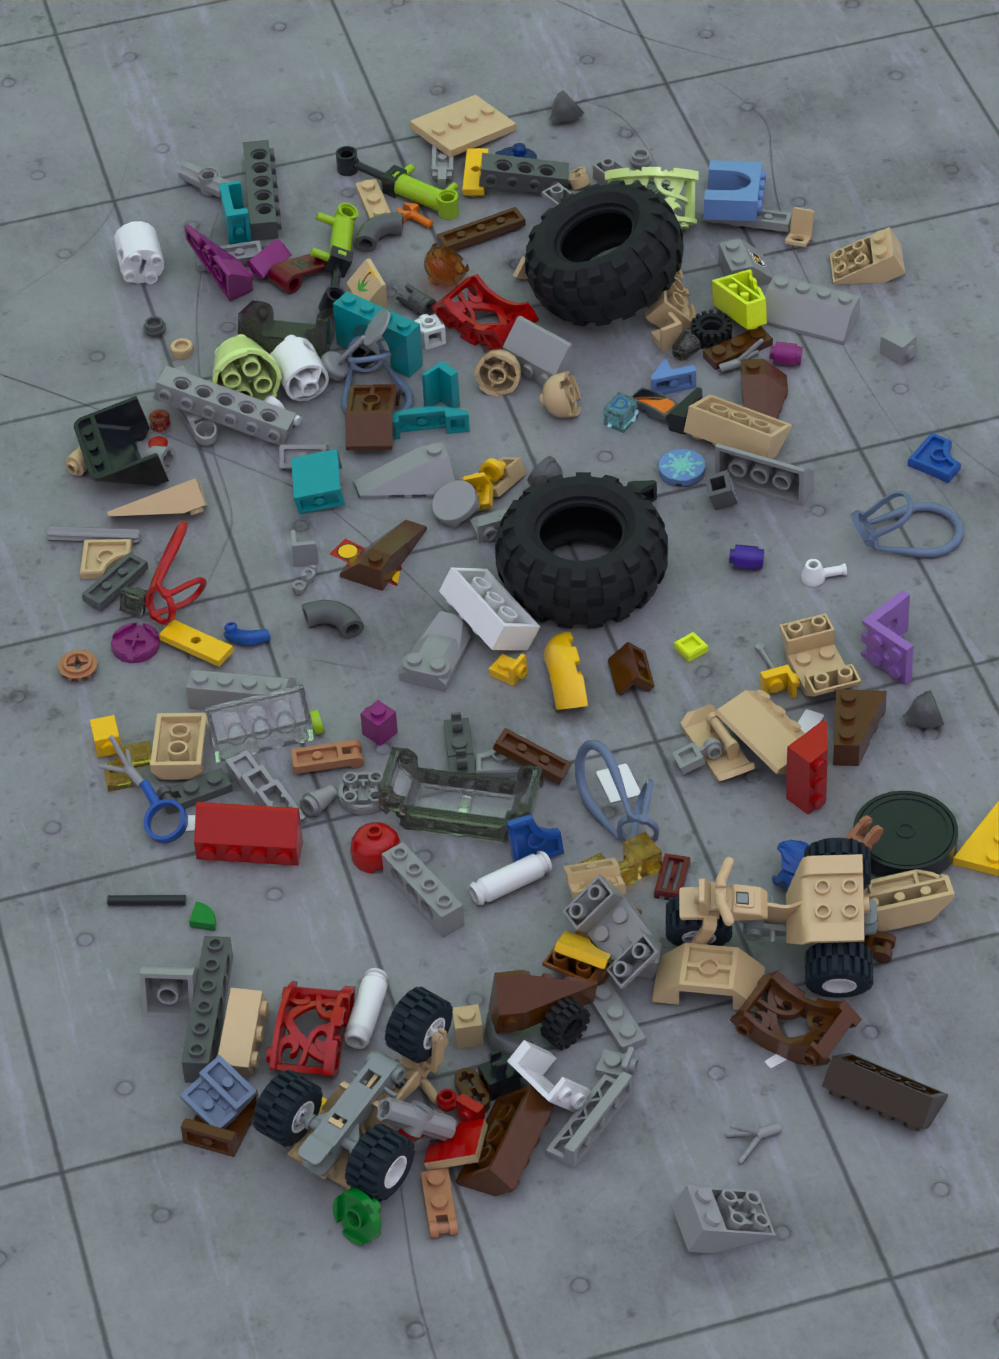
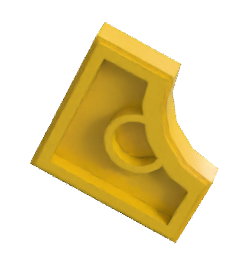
M566 930L558 939L554 951L601 969H605L611 957V954L595 947L590 939Z

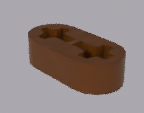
M472 1068L458 1070L454 1077L455 1089L460 1096L463 1093L472 1099L476 1096L478 1101L482 1102L480 1104L484 1106L485 1113H487L490 1109V1095L478 1073ZM467 1079L468 1082H471L472 1086L468 1087L467 1083L463 1080Z

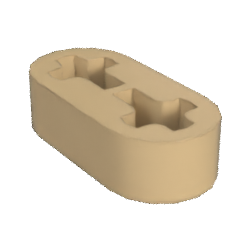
M585 166L575 168L568 173V180L573 190L583 188L591 182Z

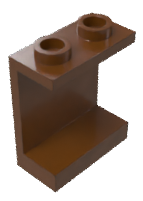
M258 1091L245 1109L225 1129L205 1124L197 1115L193 1120L185 1118L181 1125L183 1143L235 1157L253 1121L254 1109L259 1099Z

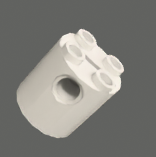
M142 221L124 224L114 235V247L124 280L136 284L145 282L153 284L157 282L158 277L164 270V258L154 227Z
M289 335L270 354L276 360L281 371V384L292 400L299 402L309 401L319 396L327 387L329 381L327 370L312 343L307 339Z

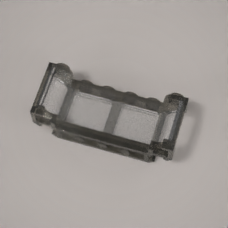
M392 747L378 790L379 809L385 814H388L390 811L401 819L399 824L406 830L508 843L506 821L531 814L533 817L538 794L544 784L543 767L534 765L521 766L518 770L516 781L483 775L420 768L418 766V757L412 750Z

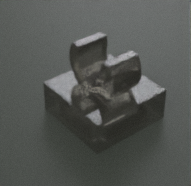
M129 586L122 588L119 611L139 618L144 616L147 590L139 587L134 589Z

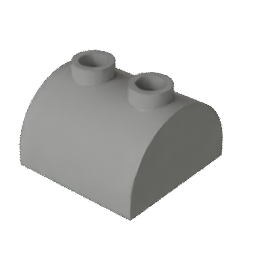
M142 965L139 977L143 1017L190 1018L198 968Z

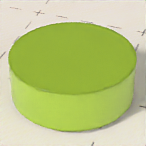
M318 709L310 711L308 715L315 735L325 733Z

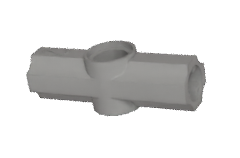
M187 161L181 165L178 171L180 179L199 187L201 194L204 196H217L220 198L219 184L230 182L219 177L217 170L214 168H201Z
M387 1097L386 1099H381L377 1106V1118L381 1122L400 1127L403 1131L414 1137L420 1138L423 1134L446 1141L449 1138L452 1139L456 1132V1120L452 1116L433 1111L429 1106L413 1100L410 1104Z

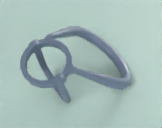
M363 335L355 337L349 343L347 350ZM379 340L376 344L379 347L380 354L356 358L352 357L351 354L346 359L347 362L349 361V370L341 396V408L345 414L350 385L352 384L353 370L371 372L381 365L384 366L394 382L401 388V392L404 395L405 403L399 411L410 409L414 405V395L411 389L386 363L385 359L391 357V352L385 350ZM377 361L375 365L369 368H361L355 364Z
M905 491L892 492L866 512L856 510L851 514L853 524L864 540L865 545L873 547L875 551L934 558L946 555L957 548L964 537L963 523L955 512L946 506L933 502L913 503L910 495ZM903 496L907 500V505L871 520L867 518L896 497ZM926 511L940 514L950 520L954 527L952 539L939 547L878 546V537L904 525L914 512ZM903 516L894 524L877 532L872 525ZM861 522L864 524V526H865L866 529L868 530L870 536H869V535L866 533V531L864 530L863 526L861 525Z
M598 740L585 741L578 749L575 759V778L584 805L617 840H622L629 847H643L654 844L658 840L660 829L658 824L647 815L653 791V780L647 779L644 783L633 814L614 755L605 744ZM590 750L597 751L605 760L626 810L627 816L622 817L618 821L617 831L595 803L588 789L585 776V761ZM632 822L631 834L628 836L622 827ZM638 823L648 825L654 831L652 837L637 839Z

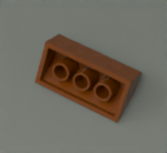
M532 1085L498 1097L486 1119L488 1127L479 1162L463 1165L455 1182L460 1186L492 1196L514 1191L519 1185V1177L522 1171L530 1162L529 1157L533 1149L540 1141L539 1136L543 1128L550 1121L549 1115L554 1105Z

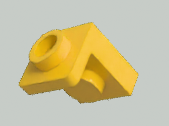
M502 653L489 667V676L514 687L528 672L527 656L521 653L517 659H514Z
M788 664L760 672V690L771 694L787 689L792 699L797 697V688L800 687L798 675L792 672Z

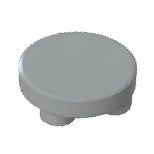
M456 480L442 486L434 495L432 511L440 522L448 524L451 528H456L461 522L467 520L480 509L478 494L474 487L466 481Z
M350 771L345 773L343 781L338 787L339 803L346 811L356 815H368L381 810L389 799V787L383 774L380 771L357 773Z

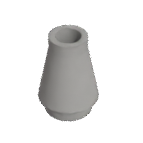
M327 785L324 788L305 793L300 800V807L307 816H318L332 800L337 798V791L332 785Z

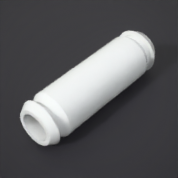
M544 851L530 854L479 878L476 883L471 882L469 885L470 896L477 905H484V902H492L543 878L545 873L549 875L552 871L551 860Z
M371 968L364 973V978L361 981L346 1032L344 1033L346 1044L354 1049H363L369 1045L387 991V985L389 984L388 975L385 971L378 968Z

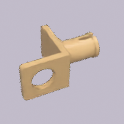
M798 207L792 209L790 233L785 239V244L801 247L808 245L812 239L814 210Z

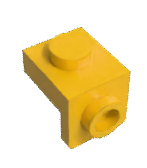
M484 472L464 476L463 481L470 483L478 494V502L480 503L478 511L492 509L493 484Z

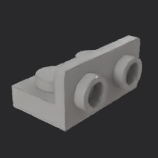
M508 508L469 518L470 526L479 544L495 540L500 522Z

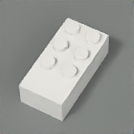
M450 568L439 592L445 597L446 602L454 607L459 616L472 627V631L479 635L491 650H528L540 626L490 571L483 568Z

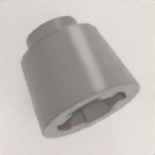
M154 445L147 449L145 457L157 453L165 472L173 468L176 459L173 447Z

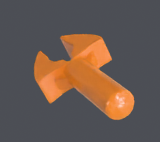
M403 203V210L397 207V212L404 213V223L412 219L427 228L432 227L433 221L418 213L420 212L419 204Z

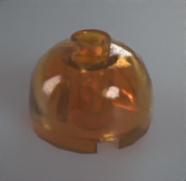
M434 243L424 257V269L429 276L428 280L437 286L439 284L453 286L465 277L469 271V266L466 264L464 267L461 263L463 258L453 249L446 245L436 247L438 243Z

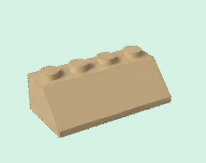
M709 394L689 406L684 432L691 434L695 439H704L712 442L714 446L718 443L773 459L778 455L792 428V424Z
M745 690L716 710L715 714L776 774H787V746L805 733L801 730L799 723L791 720L785 714L786 711L782 707L775 705L770 700L768 693L763 690Z

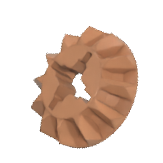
M86 650L68 652L61 657L58 663V669L62 678L67 677L70 682L74 679H78L80 682L84 677L90 679L91 674L96 673V667L98 666L95 655ZM77 662L81 665V669H76Z

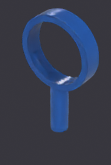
M149 780L142 781L140 787L151 804L144 817L146 832L153 840L159 843H170L177 840L184 834L188 825L186 810L175 800H160ZM168 806L178 808L181 813V821L177 829L166 836L153 834L151 821L156 812Z

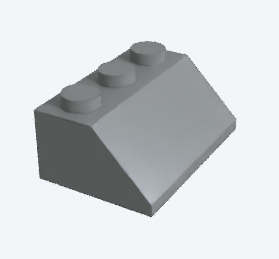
M522 316L517 317L503 345V350L510 352L517 358L521 366V374L544 386L547 379L555 374L569 371L568 376L573 375L572 344Z

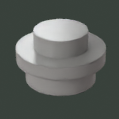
M635 149L630 156V163L637 168L646 167L651 163V155L646 149Z

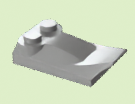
M439 611L424 627L411 652L403 658V668L399 673L400 681L447 691L471 642V635L466 621L457 614Z

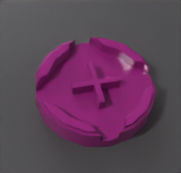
M129 623L121 626L112 635V652L116 658L123 662H144L152 658L160 648L159 634L149 624L137 625V623Z

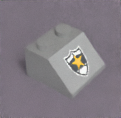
M742 239L719 243V265L724 276L751 269L753 278L757 280V286L770 284L773 275L760 250Z

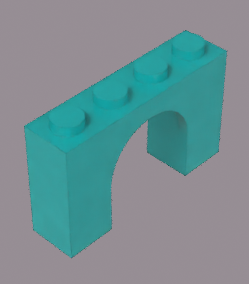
M346 291L333 303L337 345L347 349L349 343L355 337L365 335L367 326L375 315L386 308ZM388 310L390 312V319L382 337L385 339L391 352V368L395 372L410 378L423 366L420 324Z

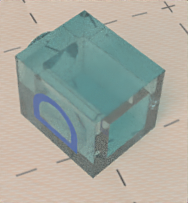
M618 392L603 408L604 425L622 433L639 417L638 400L621 392Z

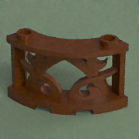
M779 971L763 975L757 982V987L730 1019L736 1026L735 1028L739 1034L750 1038L762 1048L789 1061L812 1067L827 1065L830 1062L829 1054L849 1028L857 1027L862 1020L845 1000L831 1001L818 998L816 1001L804 997L805 991L792 984ZM765 991L768 993L767 1002L760 999ZM753 1006L763 1010L755 1011V1018L749 1014ZM801 1016L806 1019L809 1033L797 1037H785L780 1029L777 1018L793 1020Z

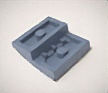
M218 1055L199 1072L200 1077L180 1094V1098L205 1124L225 1129L251 1102L257 1091L228 1062Z

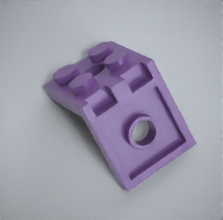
M902 590L862 620V624L867 627V631L862 634L861 642L866 644L867 647L861 651V656L870 661L874 666L888 673L893 679L906 685L912 680L914 645L900 637V635L908 630L910 595Z

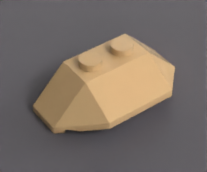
M918 869L871 879L870 885L864 889V897H869V899L874 900L877 904L878 931L880 932L932 921L955 898L948 875H938Z

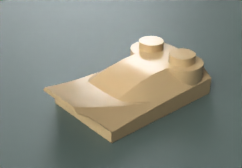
M157 713L150 762L151 773L163 780L193 779L202 775L204 771L203 756L207 713Z

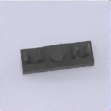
M461 712L451 713V719L444 720L451 781L476 779L469 717L461 718Z

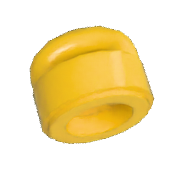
M488 458L480 466V473L484 472L491 482H498L504 475L506 463L494 458Z

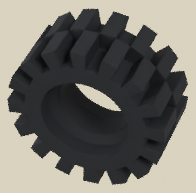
M709 310V313L703 311L702 315L698 313L696 318L693 317L691 340L694 341L695 346L699 345L700 349L704 347L708 349L732 338V322L730 317L727 318V314L721 315V311L713 313V310Z
M571 997L558 1001L557 1006L553 1005L550 1008L552 1011L546 1013L545 1017L547 1019L542 1020L541 1024L543 1026L540 1027L541 1035L560 1050H564V1047L566 1049L569 1048L571 1043L574 1045L577 1042L576 1039L583 1036L582 1031L587 1030L586 1024L590 1023L589 1011Z

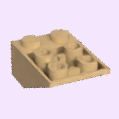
M890 227L830 253L834 285L885 283L906 274L901 243Z

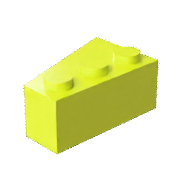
M751 269L712 280V300L716 308L747 330H753L758 328V326L767 324L766 298L761 288L757 286V280L753 278Z

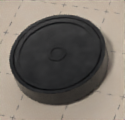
M915 791L884 793L864 804L855 817L853 828L865 815L873 819L869 830L861 835L863 838L876 825H879L884 830L878 842L873 844L870 850L871 873L878 877L916 869L939 875L947 869L956 855L958 842L957 821L945 804L927 794Z

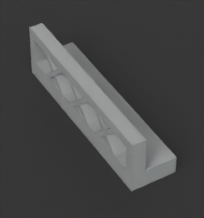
M622 1071L619 1077L614 1079L604 1074L588 1095L585 1104L575 1111L547 1147L546 1155L575 1168L633 1093L632 1075ZM606 1085L610 1086L606 1094L602 1096L601 1091ZM596 1106L588 1116L587 1109ZM577 1125H581V1126L579 1127V1129H578V1130L575 1132V1134L573 1135V1132H572L573 1127H574V1126H577ZM566 1144L564 1153L557 1150L560 1145Z

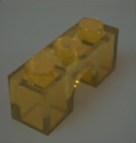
M646 832L623 842L624 860L618 862L625 886L631 885L635 881L652 875L661 869L662 851ZM599 853L578 864L604 860L606 858L602 853Z

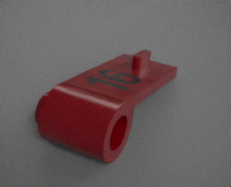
M307 254L278 262L270 267L268 279L286 293L293 294L301 287L303 276L324 270L325 261Z

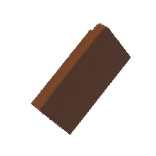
M627 642L609 657L608 663L617 694H624L633 685L647 692L655 687L646 652L641 648Z

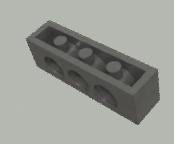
M482 153L479 186L541 193L551 186L560 183L567 189L569 163Z

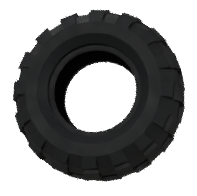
M624 180L611 181L607 185L601 186L599 183L585 187V190L581 192L571 193L562 198L560 204L554 208H549L541 216L542 222L533 226L528 236L530 240L528 245H526L525 273L536 298L540 300L543 307L563 321H571L573 325L586 326L589 323H595L596 326L610 325L613 320L620 318L626 320L635 316V312L643 307L649 308L659 300L658 295L662 291L669 290L675 282L674 276L681 269L684 251L683 232L673 209L667 201L646 188L645 185L636 182L629 185L625 184ZM617 247L615 250L609 252L608 254L591 260L593 257L599 255L600 253Z
M576 472V476L563 478L561 474L549 477L544 485L533 484L525 489L523 495L518 500H513L504 514L495 537L497 572L502 583H504V588L523 608H526L531 613L532 617L542 622L548 619L555 620L558 627L573 629L574 624H587L588 629L603 627L604 621L613 619L615 622H620L630 617V613L633 612L634 608L641 609L654 595L657 584L662 582L668 566V535L665 531V523L655 506H653L650 500H647L641 490L632 484L623 486L619 482V478L606 474L602 478L592 477L591 472ZM576 540L597 541L613 549L602 557L585 561L564 559L550 552L563 543Z

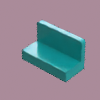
M441 361L422 373L424 407L435 406L440 402L448 407H460L458 371L444 361Z

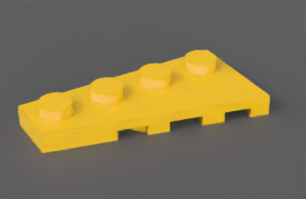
M999 801L953 857V865L999 876Z

